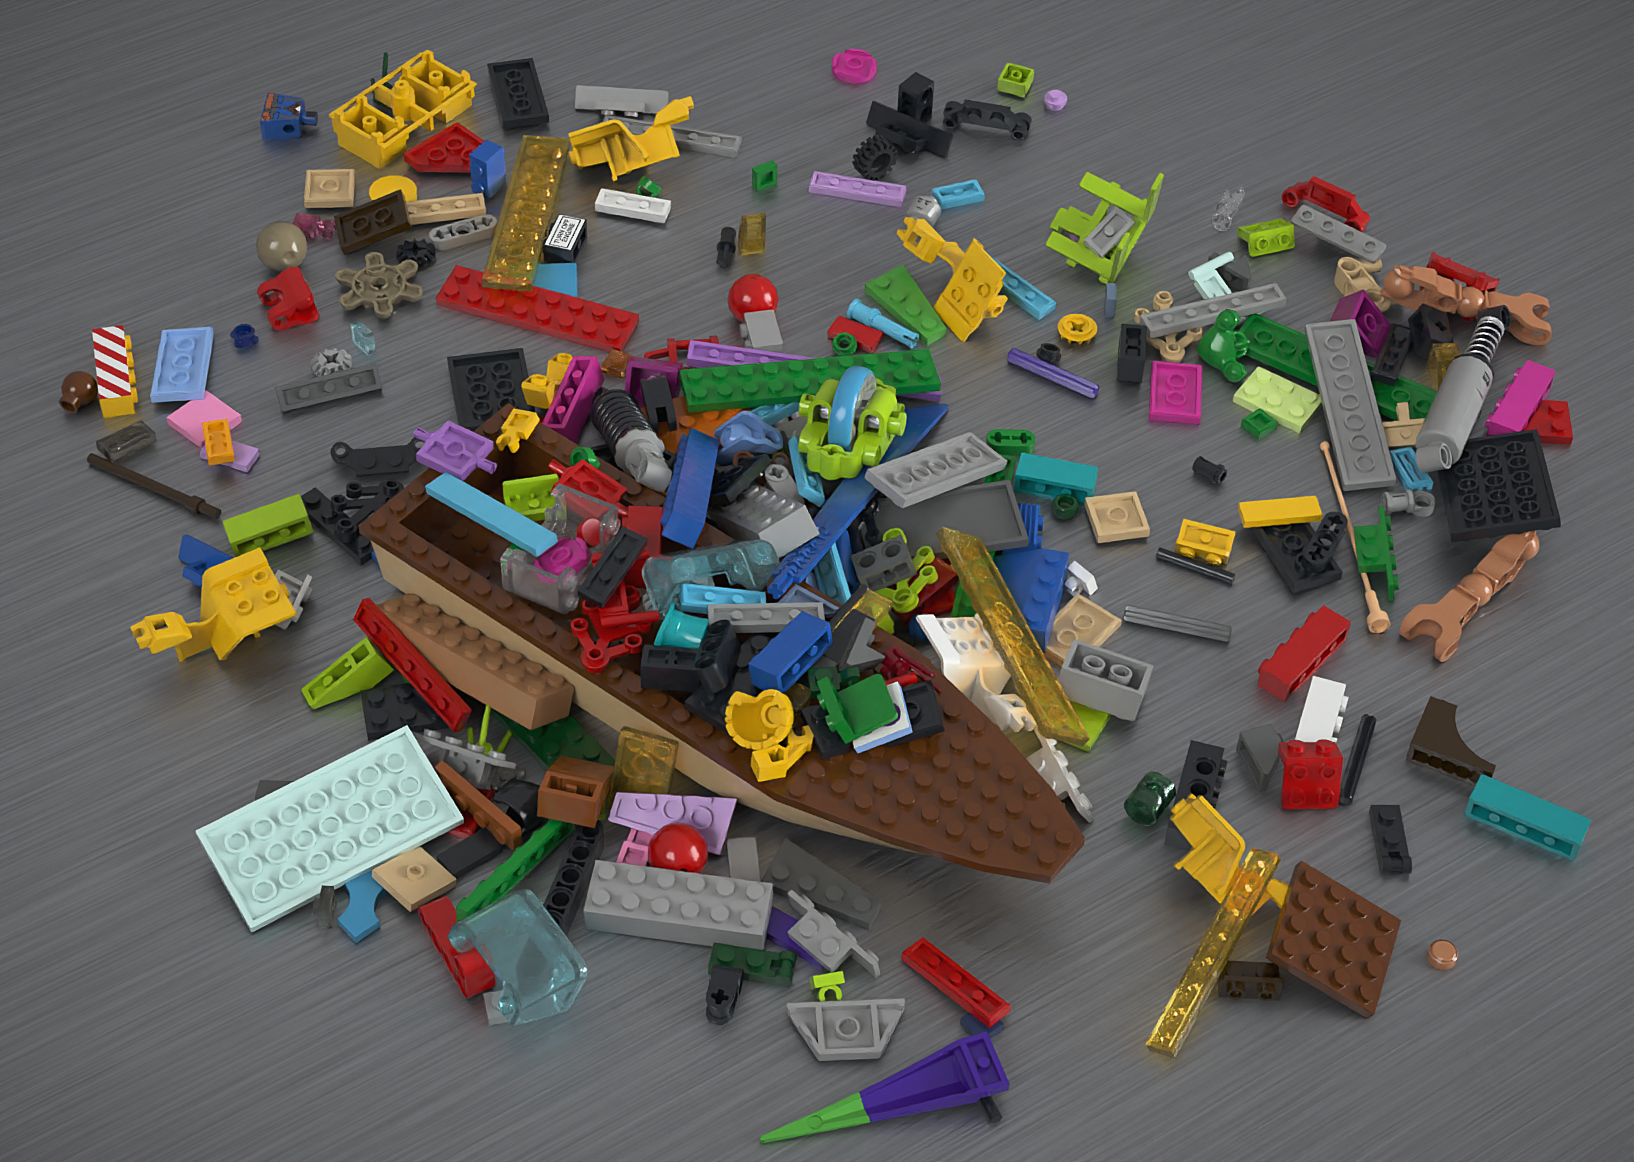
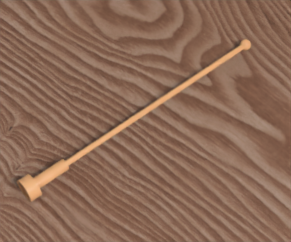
M1323 441L1320 444V449L1324 451L1342 513L1348 520L1347 530L1356 556L1354 531L1330 456V444L1327 441ZM1361 573L1366 589L1365 598L1370 611L1366 619L1369 630L1372 633L1385 632L1391 625L1388 614L1380 610L1376 593L1371 590L1367 573Z

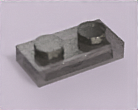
M141 420L97 440L96 445L97 450L112 462L133 451L144 448L146 445L157 441L155 432Z

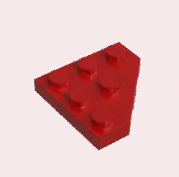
M456 122L403 153V157L407 164L419 172L471 173L469 153H472V150H475V148H478V145L484 143V140Z

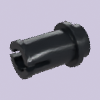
M1202 456L1197 457L1193 463L1192 470L1211 479L1210 481L1213 484H1221L1227 476V470L1224 465H1216Z

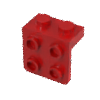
M1326 739L1316 742H1303L1300 740L1279 742L1278 754L1284 765L1281 792L1282 807L1284 809L1336 808L1339 804L1343 756L1336 742Z

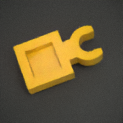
M513 409L501 427L503 434L496 440L499 450L503 451L504 447L508 444L511 453H515L519 448V440H527L539 422L537 413Z

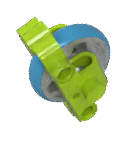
M863 366L848 368L840 381L835 379L826 380L816 395L804 393L799 403V416L807 417L808 419L799 438L798 450L801 453L807 454V468L810 471L818 472L825 479L835 480L841 477H857L864 465L878 466L894 436H902L904 433L907 415L904 413L905 406L904 404L897 403L896 389L894 387L884 385L881 380L875 378L874 373L870 369Z

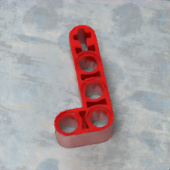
M444 896L418 907V914L425 930L464 997L468 999L495 987L494 965L489 951L484 944L477 946L468 931L465 933L456 927L457 913L449 898Z

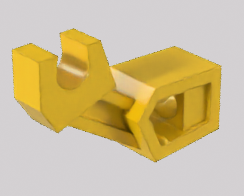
M809 725L802 727V736L795 735L793 729H791L787 735L786 748L775 745L768 749L752 752L751 768L758 782L786 777V771L806 751H811L814 735Z

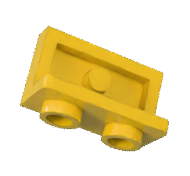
M1183 519L1180 533L1175 543V551L1192 559L1195 556L1204 558L1206 562L1213 565L1227 564L1236 532Z

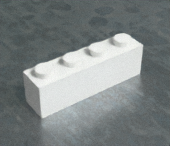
M1313 676L1295 740L1316 742L1326 739L1337 742V738L1332 737L1333 732L1339 734L1343 717L1338 716L1339 712L1345 713L1349 697L1344 696L1346 684Z

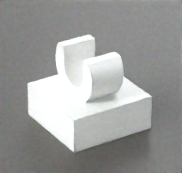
M1076 561L1067 568L1070 578L1064 585L1068 588L1066 591L1072 597L1077 593L1080 594L1082 590L1091 596L1098 589L1094 576Z

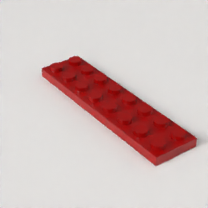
M455 265L435 298L436 305L617 355H621L639 323V314L459 265Z

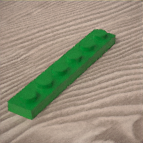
M549 819L544 827L540 830L537 829L523 846L515 849L512 856L505 863H500L491 876L486 880L480 881L476 889L467 898L464 897L459 901L455 910L457 913L456 927L466 933L575 831V824Z

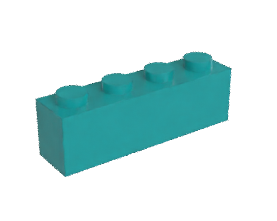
M1481 774L1469 798L1464 813L1467 817L1572 861L1575 860L1591 823V819L1579 813L1567 810L1550 801L1543 800L1524 790L1517 789Z

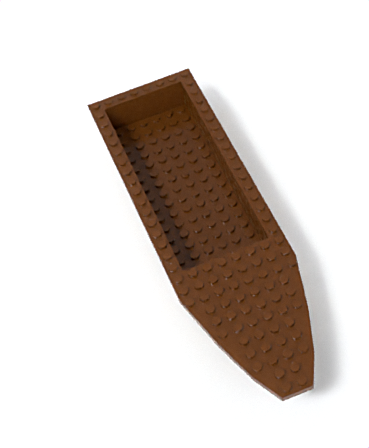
M509 403L474 431V433L493 441L494 449L485 459L497 464L495 472L490 474L481 468H477L463 481L504 504L502 486L504 481L554 474L547 469L553 459L564 467L569 468L571 467L570 456L574 448L580 447L541 422H538L527 440H519V448L515 453H511L508 444L504 447L503 451H500L496 440L503 434L501 427L512 410L517 409ZM597 457L600 462L598 470L627 488L625 496L619 503L627 508L628 506L662 507L663 511L665 497L647 486L636 482L632 477ZM428 468L359 525V533L371 540L382 576L386 581L405 594L417 595L420 600L438 607L440 611L449 616L458 618L461 623L470 628L478 629L481 634L499 641L501 645L511 651L519 652L522 657L542 665L545 670L562 676L565 681L574 685L573 703L700 785L722 797L738 798V803L791 823L885 847L929 855L982 872L1048 884L1084 846V835L1052 787L1003 732L931 663L929 658L924 657L917 649L877 625L874 626L872 631L875 637L870 648L883 654L889 647L898 646L904 653L935 673L934 678L926 676L942 690L940 693L936 691L935 693L945 732L892 747H887V744L884 743L861 753L856 752L853 741L849 742V753L821 760L813 743L811 751H806L786 771V777L758 782L751 768L752 752L757 750L740 746L733 740V737L686 710L685 701L694 692L641 688L644 645H654L663 620L659 619V622H653V629L650 632L637 633L642 638V650L639 653H629L611 659L607 668L601 673H590L581 664V654L584 649L578 638L571 633V622L576 618L586 619L589 629L588 634L596 645L600 637L589 617L583 614L582 602L584 599L579 597L577 592L593 569L591 556L581 571L562 581H544L538 576L534 567L535 558L538 560L540 555L538 557L533 555L518 576L501 571L502 558L512 542L428 495L425 486L443 474L432 468ZM563 502L565 517L534 521L555 533L557 539L569 537L570 540H576L578 525L589 518ZM610 512L599 520L605 528L606 537L601 545L589 548L590 555L605 552L622 528V517L614 512ZM706 522L693 549L662 536L659 571L660 585H662L661 576H664L662 566L671 564L677 567L675 561L676 552L704 549L715 587L765 592L766 603H778L797 584L839 607V609L843 606L804 581L801 583L793 582L783 595L778 599H774L773 594L767 592V588L773 582L772 574L778 566ZM636 588L640 592V606L634 611H629V613L645 612L643 595L646 594L647 588ZM665 595L662 599L664 606L666 605V602L669 599V596ZM684 612V614L708 619L707 614ZM832 617L825 618V621L828 622ZM760 632V633L764 634L765 636L769 637L770 639H773V638L776 637L780 632ZM736 633L741 645L753 634ZM625 638L611 642L608 648L624 644ZM880 663L874 669L859 672L860 679H858V682L875 674H881L884 681L887 680L880 672L884 665ZM917 677L918 682H917V683H914V684H918V683H921V682H923V681H921V680ZM795 682L784 695L789 697L793 706L794 720L791 729H793L795 735L802 736V727L805 725L800 717L801 709L820 703L818 698L810 699L809 688ZM787 736L777 745L786 748Z

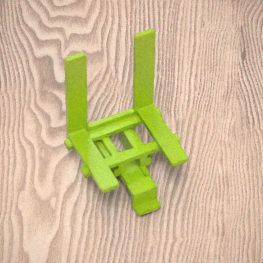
M1086 172L1079 187L1102 199L1093 216L1081 212L1072 206L1068 210L1061 207L1050 224V228L1055 231H1052L1045 246L1068 258L1066 265L1075 268L1078 263L1101 275L1098 281L1102 284L1114 283L1155 211L1164 174L1159 173L1150 189L1148 199L1144 198V200H1141L1120 189L1121 185L1113 181L1110 184ZM1112 204L1133 215L1132 220L1135 223L1121 238L1118 246L1114 245L1100 259L1083 242L1108 215L1106 212ZM1066 231L1080 239L1076 243L1061 234Z

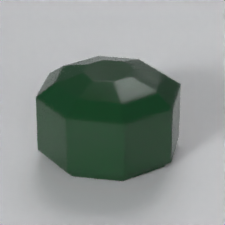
M1061 494L1057 495L1052 501V511L1054 516L1063 520L1071 519L1078 512L1079 504L1074 496Z

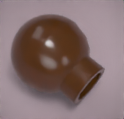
M75 371L68 374L61 386L62 397L59 400V405L70 413H77L80 407L89 405L98 394V385L94 377L84 371Z

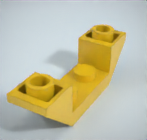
M567 353L556 354L548 361L546 376L533 374L522 382L521 388L527 405L549 410L572 360V355Z

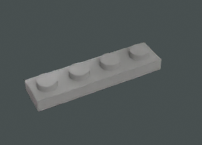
M823 602L708 604V627L716 621L726 619L731 622L735 633L781 632L802 611L825 620Z

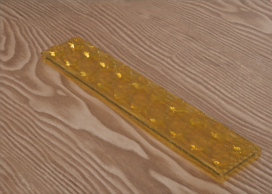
M523 135L482 277V287L532 292L544 241L547 236L570 149V139Z
M941 527L936 533L941 543V549L947 554L951 562V568L957 573L963 590L967 592L972 602L973 609L981 618L983 628L990 635L994 649L1000 654L1004 662V668L1010 673L1016 690L1025 701L1027 711L1032 715L1038 726V732L1046 739L1084 746L1090 738L982 539Z

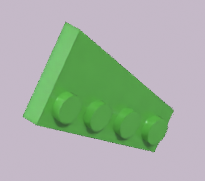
M903 264L865 283L864 291L907 329L919 334V339L926 346L946 336L947 328Z

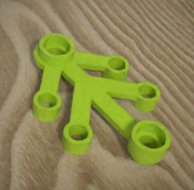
M892 528L883 535V541L902 535L905 543H907L903 531L899 528ZM922 546L917 550L916 556L913 558L916 571L923 564H929L934 560L935 555L930 546ZM927 565L920 570V576L910 587L908 582L912 577L895 583L897 585L896 590L885 587L871 593L870 596L877 599H887L891 601L895 611L906 613L917 606L919 602L917 594L926 584L934 583L938 579V574L934 566Z

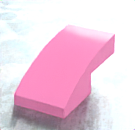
M631 828L627 841L623 842L616 863L649 867L648 845L653 834Z

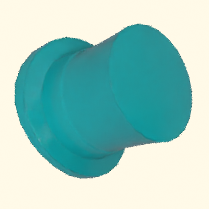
M670 602L654 645L699 649L708 628L709 619L690 616L675 610V603Z

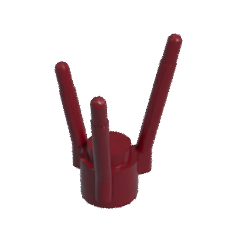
M891 646L882 654L885 656V659L881 662L884 666L880 669V672L887 680L894 678L892 674L900 676L908 670L910 672L914 671L916 676L923 682L931 680L926 675L931 678L935 677L933 671L904 653L898 646ZM933 682L935 691L940 693L942 691L941 688Z

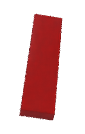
M922 937L902 952L901 960L988 1028L1010 1012L1011 1005L925 938Z

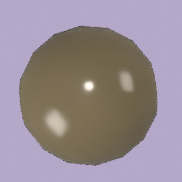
M287 221L270 223L262 229L256 241L258 258L266 267L276 272H282L288 268L299 266L305 259L308 250L304 233L296 225Z

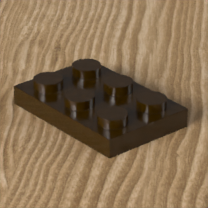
M401 189L334 216L340 249L344 255L412 228L405 195Z

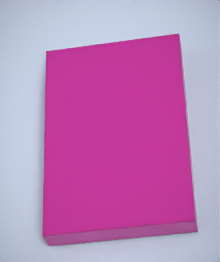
M1152 361L1149 420L1200 425L1202 365Z

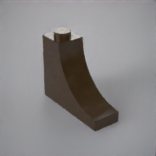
M1430 696L1410 743L1405 761L1472 786H1476L1481 774L1492 778L1496 765L1476 755L1464 743L1458 733L1455 721L1457 705Z

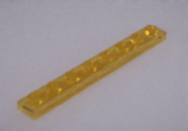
M1256 848L1250 849L1145 1045L1149 1051L1172 1058L1177 1057L1281 861L1277 853Z

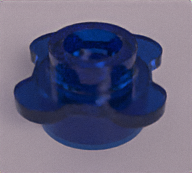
M240 324L230 333V337L235 340L234 346L236 348L248 347L259 342L258 336L254 334L255 329L249 324Z

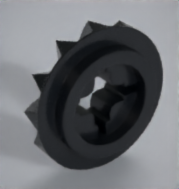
M414 238L411 242L405 240L404 245H398L396 259L399 263L405 260H413L418 264V268L428 266L434 261L436 256L432 243H426L425 239L417 241ZM413 251H418L417 256H414Z

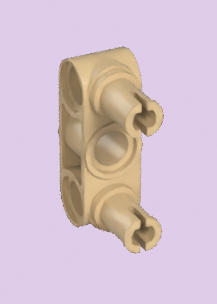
M1343 257L1338 261L1334 283L1344 297L1364 289L1382 313L1386 312L1391 306L1399 304L1396 300L1380 295V290L1382 289L1370 275L1382 270L1380 258L1374 264L1366 260L1359 261L1352 257Z

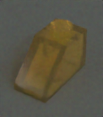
M1437 343L1431 346L1426 366L1435 391H1438L1450 362L1455 356L1460 355L1457 343Z

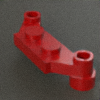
M1315 176L1309 181L1297 182L1294 186L1288 187L1281 195L1283 203L1288 207H1295L1305 199L1346 218L1347 220L1344 224L1360 232L1364 231L1365 225L1370 221L1369 214L1362 211L1356 202V195Z

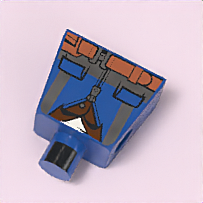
M267 93L260 118L263 140L299 138L302 136L304 125L317 126L318 113L306 111L305 102L302 98Z

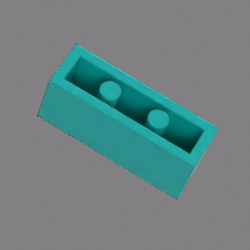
M1021 452L1015 473L1013 492L1054 500L1057 495L1069 494L1076 497L1079 505L1084 506L1085 498L1094 496L1099 467Z

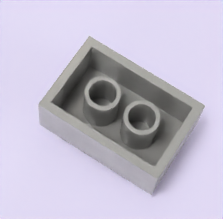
M1074 639L1062 665L1054 695L1062 697L1066 701H1073L1088 706L1093 710H1100L1115 715L1120 719L1134 722L1154 665Z

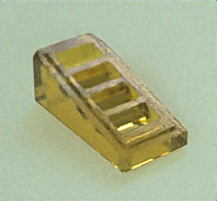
M765 212L741 216L738 235V247L741 255L765 253Z

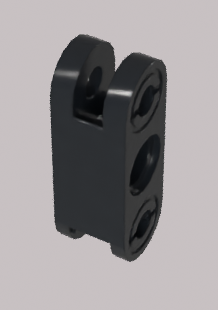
M666 375L652 380L640 379L647 420L655 433L659 434L658 422L667 421L669 432L677 431L676 415Z

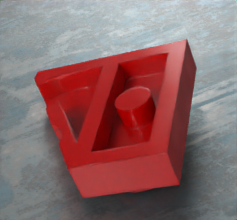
M1542 400L1524 431L1537 429L1541 443L1571 445L1573 432L1568 401Z

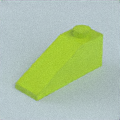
M365 637L301 690L310 707L317 709L357 694L360 690L373 688L393 672L394 668L379 648L368 637Z

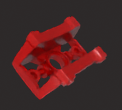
M1436 252L1431 253L1426 267L1435 269L1437 275L1454 282L1455 279L1466 283L1465 287H1475L1481 290L1482 293L1484 290L1496 292L1500 281L1499 278L1495 279L1486 275V272H1478L1451 261L1449 257L1444 258L1436 255ZM1419 286V291L1423 290L1425 287ZM1461 316V318L1464 319L1465 321H1473V319H1476V318H1477L1476 316H1475V317H1463V316Z

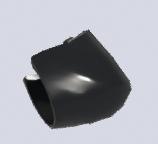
M511 778L497 792L494 801L497 804L509 806L505 814L521 827V833L523 834L545 819V817L537 816L538 790L540 785Z

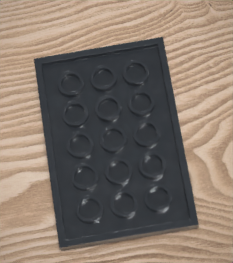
M1537 429L1468 439L1458 461L1452 464L1449 469L1437 471L1451 542H1466L1472 539L1494 538L1501 535L1522 534L1524 532L1561 527L1560 515Z

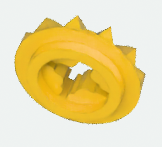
M1069 314L1059 320L1057 333L1061 334L1062 340L1068 339L1069 344L1077 342L1081 345L1083 341L1090 343L1092 338H1096L1097 324L1086 315Z

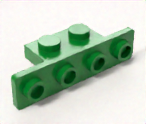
M1378 506L1379 525L1354 526L1358 573L1385 571L1388 601H1394V591L1399 590L1398 574L1393 575L1392 573L1393 570H1396L1395 554L1390 555V551L1394 550L1393 535H1387V531H1391L1390 515H1385L1384 506Z

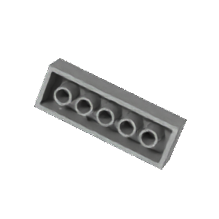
M752 482L750 483L751 487L740 493L736 497L737 501L727 507L718 505L707 511L711 520L717 523L716 529L771 562L778 560L820 534L804 504Z
M595 860L583 910L585 926L587 930L713 947L714 943L764 950L773 906V883Z

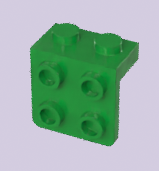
M881 674L872 675L839 692L836 691L828 677L817 681L821 692L817 694V698L823 710H828L829 715L825 716L826 722L832 733L837 731L845 744L896 720L898 717Z

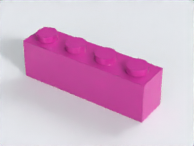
M573 356L542 424L575 444L591 411L593 397L596 391L602 387L605 380L597 357Z
M1530 360L1526 361L1523 368L1518 367L1513 376V384L1509 382L1503 394L1504 399L1499 398L1494 408L1495 414L1490 413L1484 426L1488 428L1486 436L1524 431L1539 404L1545 399L1551 389L1556 371Z

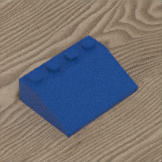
M1041 548L994 557L981 613H993L1014 648L1045 654L1053 629L1054 619L1064 592V583L1069 575L1067 569L1069 567V553Z

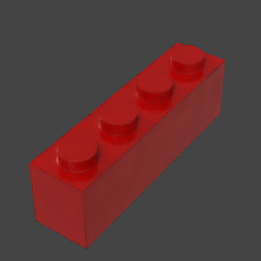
M1324 605L1316 613L1312 612L1307 617L1305 624L1301 628L1297 627L1292 632L1289 640L1285 644L1281 643L1276 648L1274 655L1269 660L1265 659L1258 668L1260 675L1257 686L1285 703L1347 640L1351 621Z

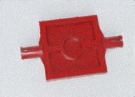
M554 459L550 462L547 469L560 477L553 485L551 494L589 519L600 520L605 514L614 512L620 517H628V508L619 503L626 494V487L583 459L575 466L569 468L564 467Z

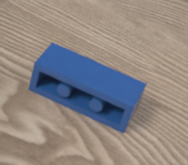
M804 611L800 612L748 663L752 685L763 690H778L784 694L833 645L830 623Z

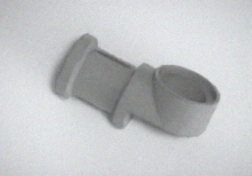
M1404 490V492L1392 494L1383 492L1382 506H1384L1385 515L1396 511H1406L1419 517H1427L1434 511L1435 497L1426 491L1412 492L1411 490ZM1424 501L1428 503L1429 506L1421 507L1417 505L1416 502Z

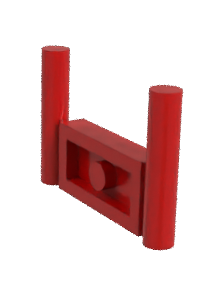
M648 547L643 550L637 560L649 559ZM604 552L591 554L593 567ZM624 579L604 608L598 607L601 628L659 622L658 610L629 613Z

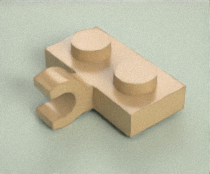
M1408 402L1397 403L1396 414L1398 421L1382 422L1388 449L1415 447L1416 438L1425 418L1410 420Z

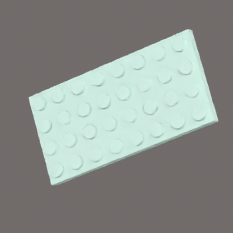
M406 725L195 832L252 933L343 886L345 883L372 871L374 868L398 855L413 850L464 823V818Z

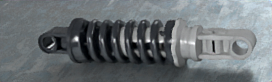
M600 387L592 400L591 421L613 454L617 466L628 476L635 477L636 482L663 492L671 480L672 471L668 468L663 458L665 448L662 440L656 435L632 394L621 389L608 390Z

